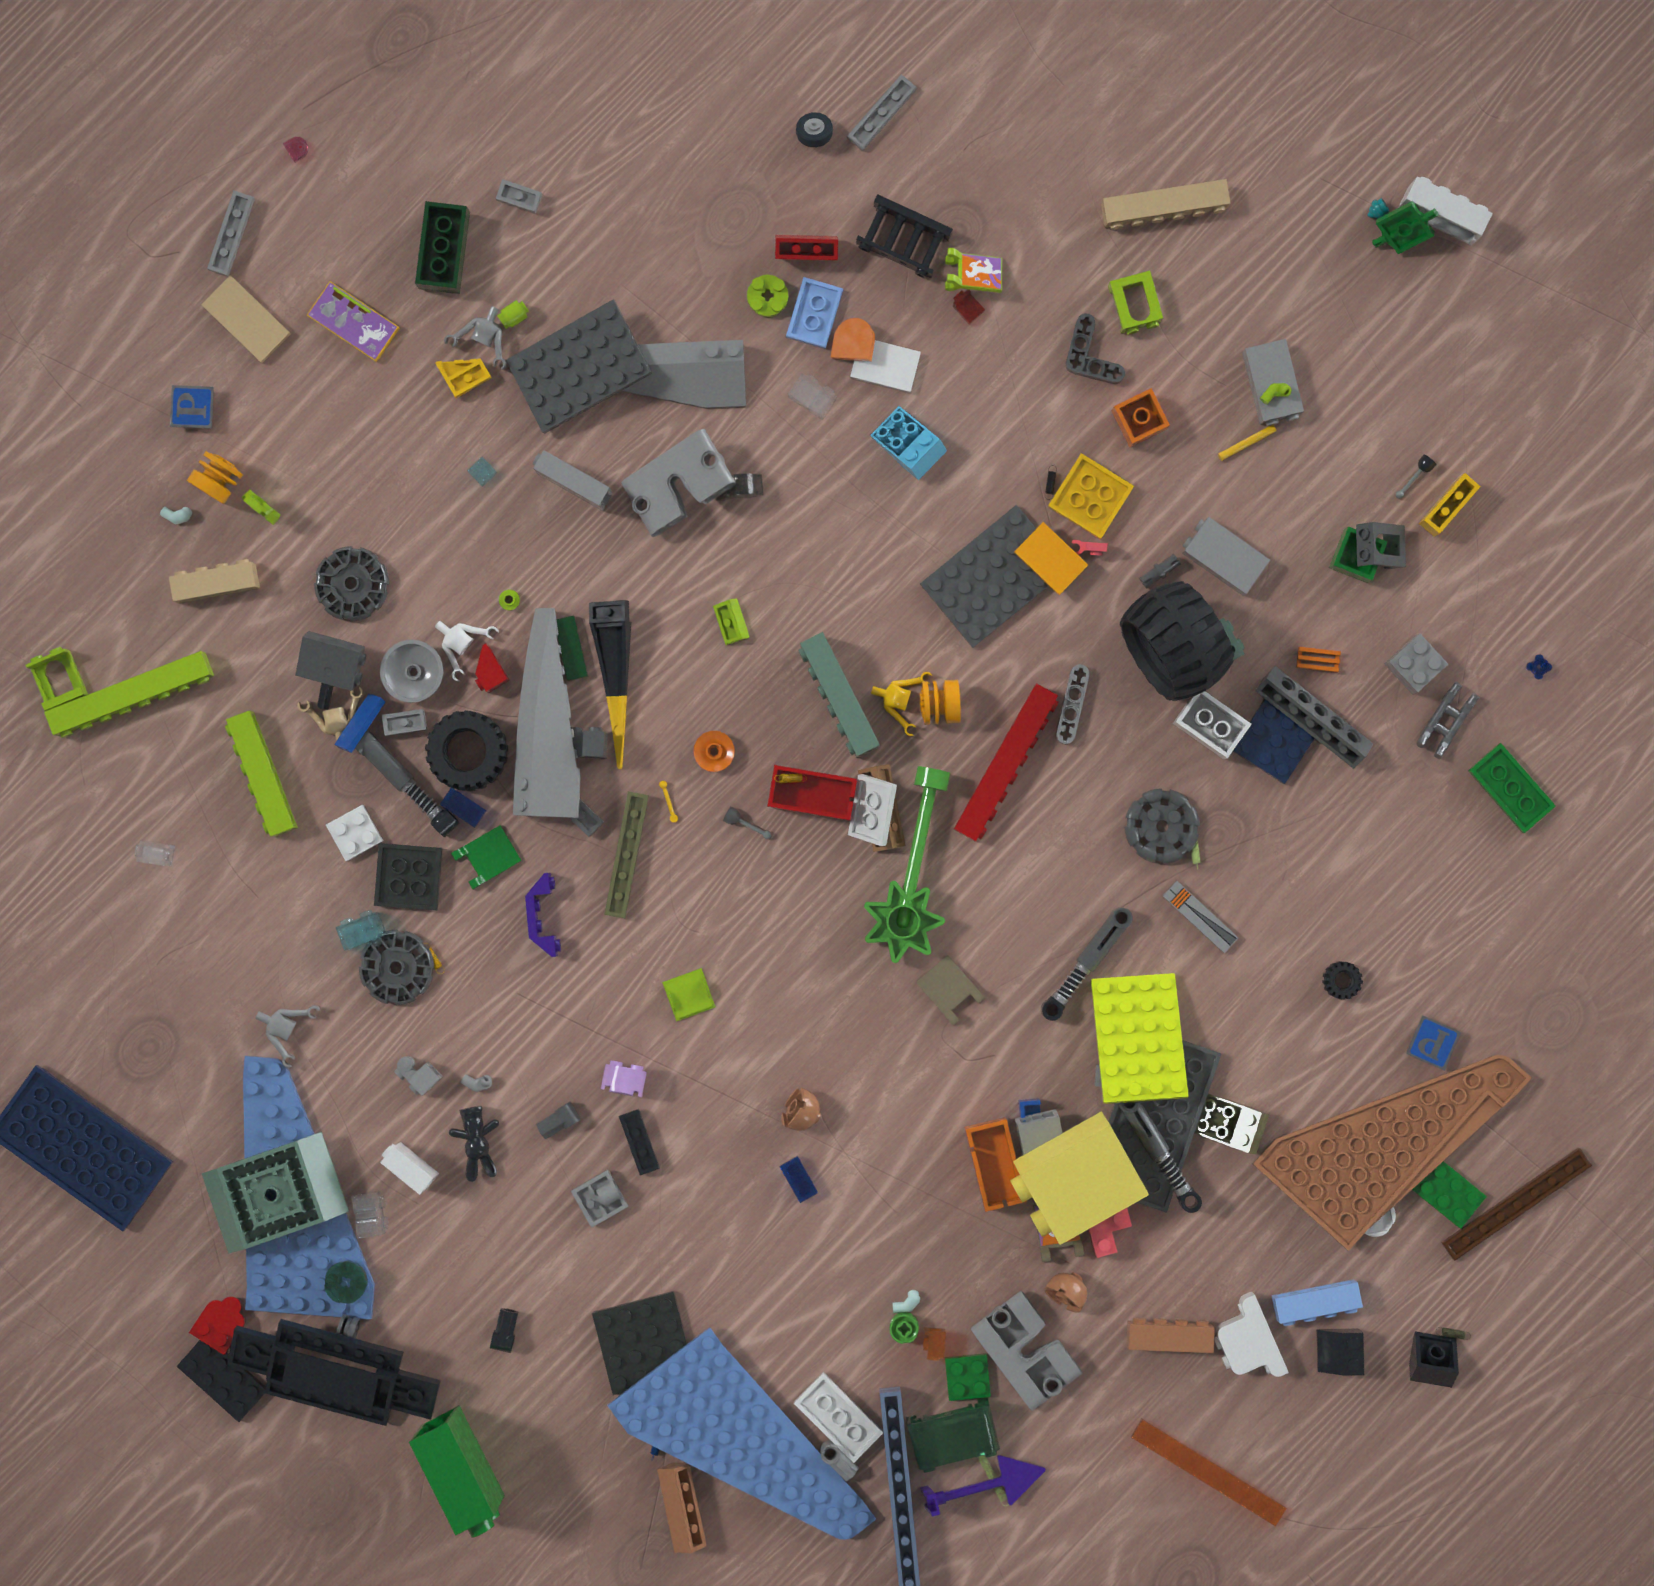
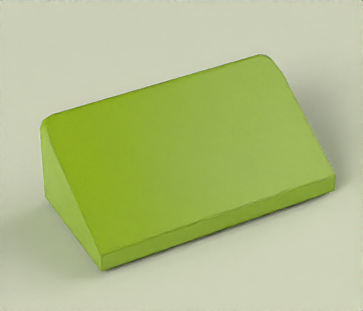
M729 599L713 606L725 645L749 638L737 599Z

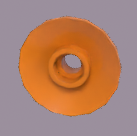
M708 731L696 740L693 754L701 768L709 772H718L726 769L732 763L735 747L727 734L720 731ZM712 748L718 749L717 755L714 756L711 754L710 751Z

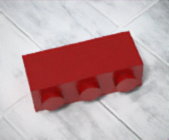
M775 235V259L838 260V237Z

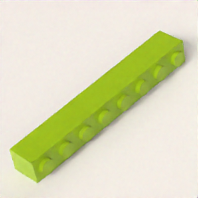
M199 651L52 708L44 713L52 734L65 738L73 735L72 731L79 728L82 731L93 727L92 723L100 721V723L107 722L115 714L124 715L130 713L133 707L139 706V708L148 706L151 704V700L156 698L159 700L166 699L174 691L180 693L189 690L192 684L197 683L201 685L210 681L209 678L214 676L206 653Z

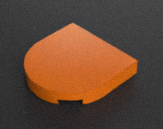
M850 318L842 322L834 334L831 358L872 362L875 333L871 326L860 318Z

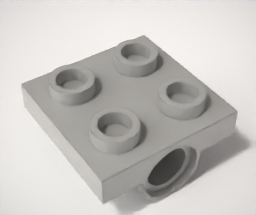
M609 1170L571 1190L591 1228L628 1207Z

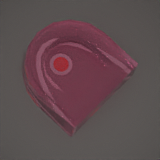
M293 137L283 143L295 163L304 158L308 153V144L301 137Z

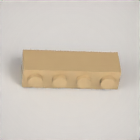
M248 559L238 560L235 565L228 566V563L217 564L214 569L200 567L196 568L195 572L192 573L178 571L175 572V576L169 577L173 602L178 604L260 589L256 564L249 562Z

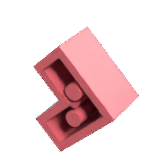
M1127 1208L1088 1229L1094 1254L1097 1258L1117 1253L1112 1232L1132 1226Z

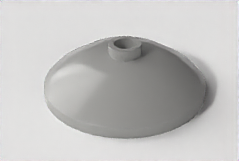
M405 640L392 646L384 655L380 667V676L385 689L396 699L408 703L421 702L431 697L440 687L444 672L442 660L436 650L427 643L418 640ZM412 669H417L418 673L416 676L411 675Z

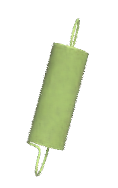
M1197 841L1191 850L1193 864H1196L1198 869V863L1201 860Z

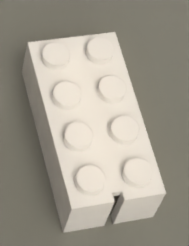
M1416 177L1407 188L1399 207L1413 201L1424 214L1435 208L1438 212V217L1428 221L1429 224L1472 246L1482 236L1493 213L1489 212L1488 208L1483 205H1475L1469 202L1470 200L1465 196H1457L1450 193L1451 191L1444 186L1438 187L1432 184V181L1428 178Z

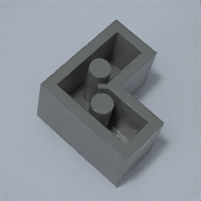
M571 727L574 731V738H572L573 747L577 750L578 757L607 759L608 734L603 732V729L589 727V731L582 732V728Z

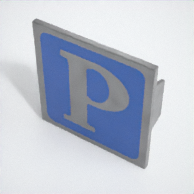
M172 385L170 427L212 429L214 387Z
M1422 1015L1406 1054L1445 1071L1461 1032Z

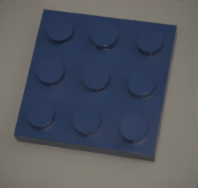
M1264 699L1250 720L1251 726L1236 745L1233 752L1282 784H1285L1315 738Z

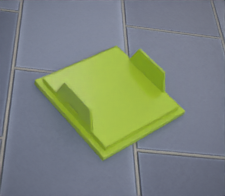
M702 968L662 982L676 1022L716 1007Z

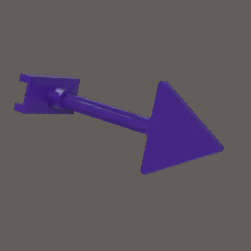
M998 1455L1000 1477L946 1492L939 1491L934 1493L928 1485L920 1487L926 1497L925 1509L932 1517L940 1515L939 1505L945 1504L946 1501L1004 1486L1008 1504L1012 1505L1046 1469L1038 1465Z

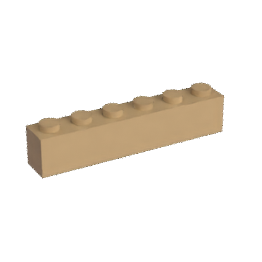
M1227 179L1103 198L1101 207L1105 228L1111 227V230L1123 228V225L1127 224L1140 226L1146 221L1160 223L1165 218L1179 220L1183 219L1184 215L1192 214L1193 217H1198L1210 211H1213L1214 214L1226 211L1225 209H1228L1230 197Z

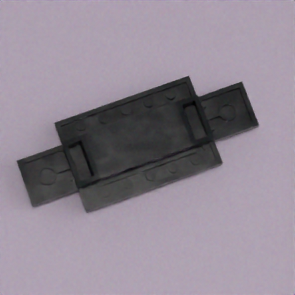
M281 1319L278 1323L276 1336L236 1326L233 1332L227 1364L266 1375L265 1394L387 1426L391 1409L431 1420L441 1382L438 1379L401 1370L403 1351ZM295 1346L374 1367L377 1370L373 1373L295 1352Z

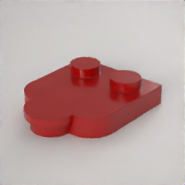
M227 1297L222 1302L219 1300L209 1302L189 1333L221 1354L226 1355L231 1347L235 1327H244L245 1319L240 1314L241 1302L235 1297Z

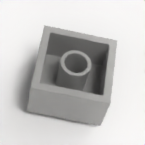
M1421 634L1413 636L1384 663L1412 694L1418 693L1448 665Z

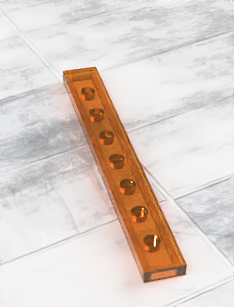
M1144 1419L1140 1420L1131 1435V1438L1274 1526L1278 1524L1287 1509L1282 1504Z

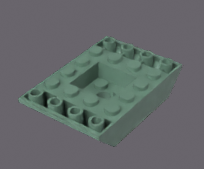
M322 1132L202 1173L228 1254L259 1245L349 1212ZM268 1189L276 1191L277 1197L275 1200L271 1201L266 1197Z

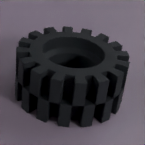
M1342 961L1330 964L1331 966L1325 969L1326 972L1322 976L1324 977L1322 983L1325 985V991L1330 996L1343 1000L1356 996L1357 992L1361 990V984H1363V980H1361L1363 976L1359 972L1358 967H1355L1352 963ZM1341 972L1347 973L1350 977L1349 986L1343 989L1335 984V977Z

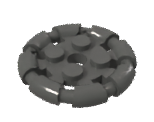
M347 546L334 550L332 555L328 558L325 557L321 561L315 574L317 579L316 583H314V590L317 600L324 605V610L340 620L345 618L351 621H359L370 617L373 611L379 610L388 595L386 591L387 585H389V576L385 565L379 562V557L365 548L355 549L353 546ZM358 557V562L351 563V558ZM339 560L341 565L335 569L333 564ZM369 565H372L375 569L371 573L366 569ZM325 577H331V585L324 584ZM349 578H355L357 581V585L353 589L346 587V581ZM373 582L379 583L378 591L373 590ZM331 594H333L337 598L333 602H331L329 599V596ZM368 598L371 603L364 607L361 602ZM345 604L352 605L351 611L345 610Z
M1161 788L1143 793L1139 800H1135L1131 804L1126 814L1127 827H1125V834L1129 845L1136 849V854L1152 863L1159 861L1163 864H1168L1182 859V856L1187 851L1190 852L1199 837L1197 831L1198 826H1200V820L1197 810L1194 806L1190 805L1187 797L1171 789L1170 791H1162ZM1161 799H1168V806L1160 805ZM1148 803L1151 809L1145 812L1142 807ZM1180 806L1185 811V813L1182 815H1180V813L1176 811V809ZM1136 820H1141V828L1135 827ZM1164 820L1167 823L1168 828L1165 832L1157 830L1156 824L1158 821ZM1183 824L1190 825L1189 833L1183 832ZM1143 836L1148 841L1145 846L1139 841ZM1179 841L1182 844V846H1180L1178 849H1175V847L1172 844ZM1156 846L1164 847L1163 853H1156Z
M389 930L378 934L375 940H370L360 956L362 961L361 967H359V975L363 986L368 988L369 994L373 998L385 1004L389 1002L395 1003V1005H404L415 1001L418 995H423L433 979L431 974L434 962L429 948L425 947L424 941L420 937L408 931L404 933L398 932V930ZM396 941H403V947H397ZM383 944L386 950L380 953L378 947ZM415 948L420 953L417 957L411 952ZM370 960L375 961V969L369 968ZM395 961L399 962L402 966L398 974L391 971V964ZM418 967H424L423 975L417 974ZM377 977L382 982L378 987L373 982ZM413 983L415 988L409 991L406 986ZM390 988L397 989L396 995L389 993Z

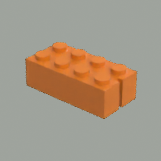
M1003 1117L964 1127L969 1147H974L970 1149L985 1212L1004 1208L1003 1200H1006L1008 1206L1022 1203L1010 1181L1020 1174L1013 1162L1016 1160V1155L1007 1119Z

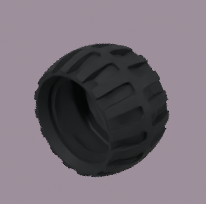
M1184 581L1164 584L1148 591L1138 598L1121 618V633L1135 663L1156 691L1169 701L1188 699L1203 693L1216 684L1227 673L1234 662L1231 642L1221 621L1217 618L1211 606L1204 600L1203 596L1190 584H1185Z

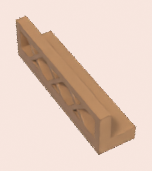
M890 764L858 770V775H866V773L871 772L872 777L893 783ZM896 794L886 846H879L872 843L873 852L906 846Z

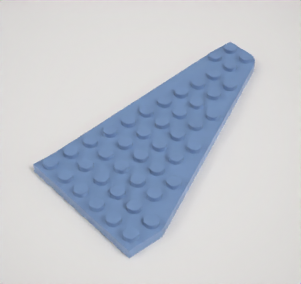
M245 1056L243 1071L244 1158L313 1135V1129L288 1067H285L283 1062L277 1058ZM268 1189L266 1197L273 1201L276 1199L277 1193L273 1189ZM346 1213L246 1249L247 1292L245 1310L342 1317L343 1314L349 1315V1318L372 1319L375 1283Z
M710 1327L607 1405L628 1434L835 1538H853L876 1520L864 1501L829 1464L822 1460L820 1452L722 1345Z

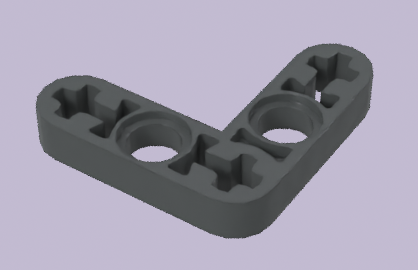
M1084 313L1080 315L1076 321L1068 351L1066 369L1072 374L1111 384L1120 383L1125 376V370L1121 365L1087 356L1095 327V319L1090 314ZM1084 319H1088V323L1091 326H1087L1085 334H1082L1083 324L1080 321L1083 322ZM1078 338L1084 339L1086 347L1078 349L1075 346V340ZM1076 353L1084 354V356L1079 355L1078 363L1081 366H1077L1076 369L1072 368L1073 364L1070 361L1072 362L1075 359ZM1091 364H1099L1101 372L1099 374L1091 373L1089 369ZM1105 366H1108L1107 371L1113 372L1114 369H1117L1118 374H1121L1116 379H1113V375L1110 373H1106V377L1102 375L1105 371Z

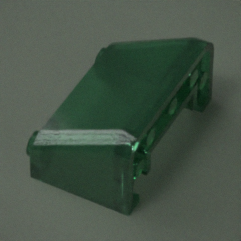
M988 1397L977 1399L978 1403L974 1404V1407L970 1403L967 1407L931 1416L923 1415L922 1420L917 1418L916 1415L906 1417L919 1470L927 1473L936 1470L935 1467L982 1455H985V1457L997 1455L1000 1445Z

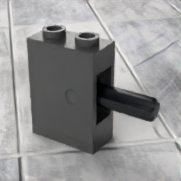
M308 631L302 637L295 676L321 682L318 708L321 710H328L330 708L334 686L352 691L357 685H360L363 675L360 673L361 666H364L366 654H364L365 646Z

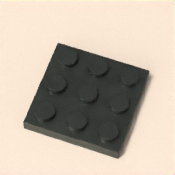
M379 843L374 906L438 910L443 848Z

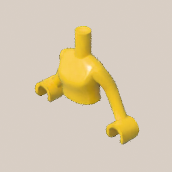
M929 672L922 673L921 677L892 681L886 690L873 686L871 694L883 697L884 709L905 728L904 732L909 737L914 735L909 734L907 728L910 726L916 728V726L909 724L893 708L905 711L911 690L901 687L922 683L924 675L932 676Z

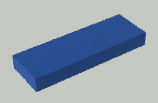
M368 693L334 745L339 749L352 753L386 701L381 697Z

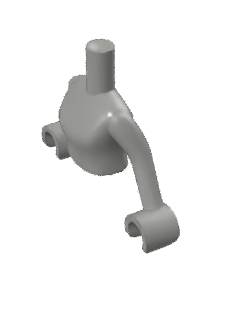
M491 306L487 318H474L456 334L447 335L444 338V342L447 344L452 337L454 339L452 347H456L459 342L458 339L475 326L471 339L491 347L495 338L496 358L493 361V365L496 367L497 362L502 360L503 366L501 370L507 367V362L502 358L501 351L502 329L494 322L499 309Z
M312 1005L307 1010L279 1009L271 1017L258 1011L255 1019L267 1024L266 1036L283 1057L282 1062L285 1067H292V1065L286 1063L285 1059L290 1057L295 1060V1056L288 1054L275 1036L287 1041L297 1022L287 1016H309L315 1019L317 1017L312 1015L310 1010L316 1009L320 1011L317 1005Z

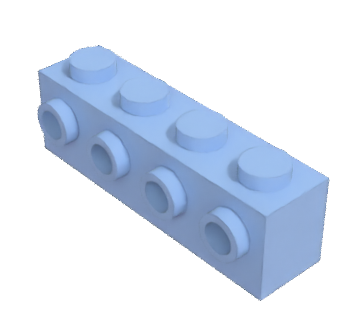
M1354 1279L1271 1295L1276 1320L1280 1324L1283 1323V1326L1293 1325L1296 1323L1295 1321L1302 1319L1304 1322L1314 1321L1317 1316L1322 1315L1325 1318L1337 1316L1338 1312L1343 1311L1346 1314L1355 1313L1358 1311V1308H1363L1359 1285Z

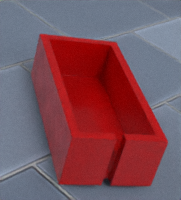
M774 765L767 807L850 821L853 802L849 801V799L855 796L857 779ZM781 774H803L801 775V782L781 783L779 776Z

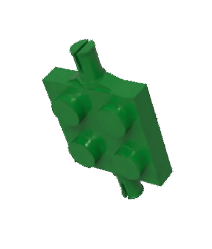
M1411 201L1376 220V225L1380 229L1382 236L1372 240L1375 248L1387 243L1394 248L1397 254H1400L1434 237L1435 231L1428 221L1438 217V212L1434 208L1424 214Z

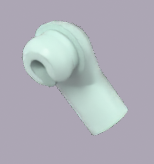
M163 507L160 515L173 524H181L190 519L192 510L188 507H183L174 512L167 507Z
M910 1290L908 1298L904 1302H894L893 1313L911 1312L920 1302L919 1292L917 1290Z

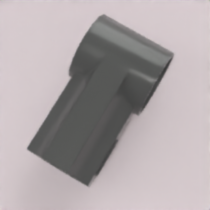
M570 1101L536 1125L544 1139H547L563 1128L567 1129L577 1123L581 1118Z

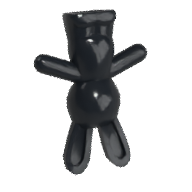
M482 1106L459 1110L464 1130L452 1128L449 1130V1135L467 1140L465 1143V1153L468 1157L465 1174L467 1180L470 1182L476 1180L479 1159L485 1174L489 1177H495L497 1170L488 1154L489 1143L484 1136L497 1128L499 1121L494 1119L483 1126Z

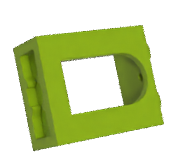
M1150 270L1109 282L1108 289L1114 298L1122 327L1121 333L1127 332V335L1139 332V328L1147 327V329H1152L1159 326V323L1163 320V315ZM1143 285L1150 313L1145 320L1137 321L1129 313L1123 290Z
M62 647L49 651V655L44 657L42 655L30 659V663L25 665L26 668L31 669L44 702L41 704L44 711L88 695L72 654L68 649H62ZM55 660L60 661L64 665L74 688L57 697L54 695L45 672L48 663Z

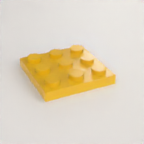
M1081 453L1048 507L1101 540L1134 486Z

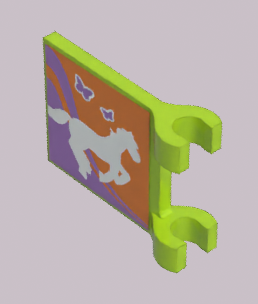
M955 248L947 249L945 264L955 265L958 263V276L947 274V281H945L946 291L962 288L996 293L1002 292V258L965 254Z

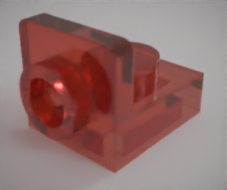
M969 289L965 292L961 290L953 298L955 300L953 308L969 325L985 311L981 304L971 295Z

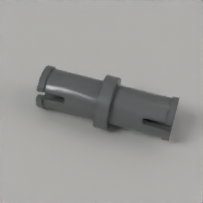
M1174 554L1162 563L1155 564L1152 570L1139 578L1146 589L1160 578L1164 579L1167 577V573L1181 565Z

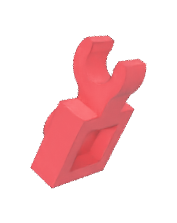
M1072 540V543L1079 544L1080 546L1079 551L1076 552L1078 555L1085 550L1090 551V555L1100 556L1103 555V552H1107L1108 543Z

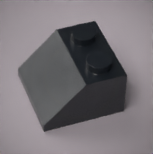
M1316 1329L1318 1372L1342 1376L1364 1375V1334L1360 1329Z
M1415 1331L1409 1361L1410 1381L1452 1388L1459 1374L1457 1338Z

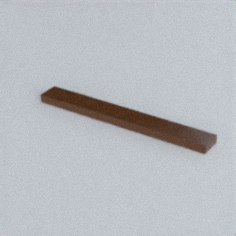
M1580 1148L1575 1149L1441 1242L1451 1258L1456 1261L1583 1173L1592 1164Z

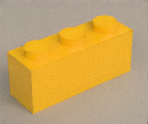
M1466 473L1462 474L1418 524L1433 537L1439 535L1481 486Z

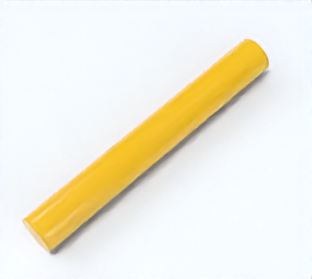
M1268 426L1218 453L1219 459L1223 461L1276 432L1275 426Z

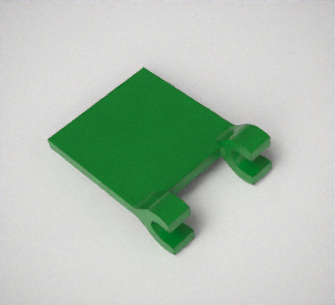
M501 825L451 853L455 861L466 855L477 872L478 877L468 882L473 890L521 862L519 855Z

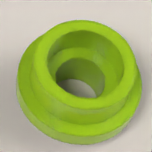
M505 590L499 596V604L505 610H514L520 603V597L514 590ZM512 596L513 601L509 604L506 603V597Z

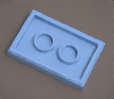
M803 277L786 338L826 349L843 288Z

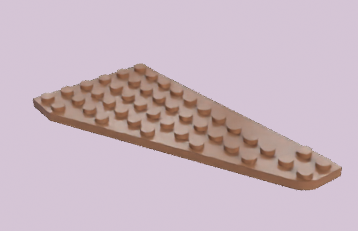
M1503 1055L1491 1056L1276 1138L1252 1164L1349 1251L1371 1226L1496 1112L1513 1099L1532 1077L1509 1057Z

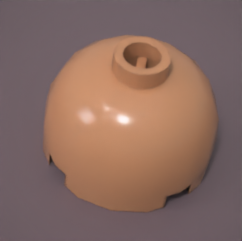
M800 1088L801 1090L795 1089L785 1104L788 1107L786 1114L782 1112L781 1116L783 1126L796 1131H804L819 1121L821 1116L818 1099L813 1093L804 1088Z
M1074 1272L1071 1274H1056L1045 1287V1293L1058 1305H1061V1303L1068 1305L1066 1309L1075 1313L1081 1311L1087 1299V1289L1082 1282L1083 1279Z

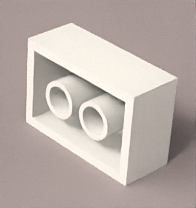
M1205 691L1191 697L1173 722L1175 726L1222 759L1229 757L1251 726L1250 722Z

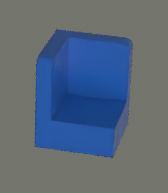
M1039 1098L1018 1100L1019 1116L1025 1118L1028 1115L1041 1113V1100Z

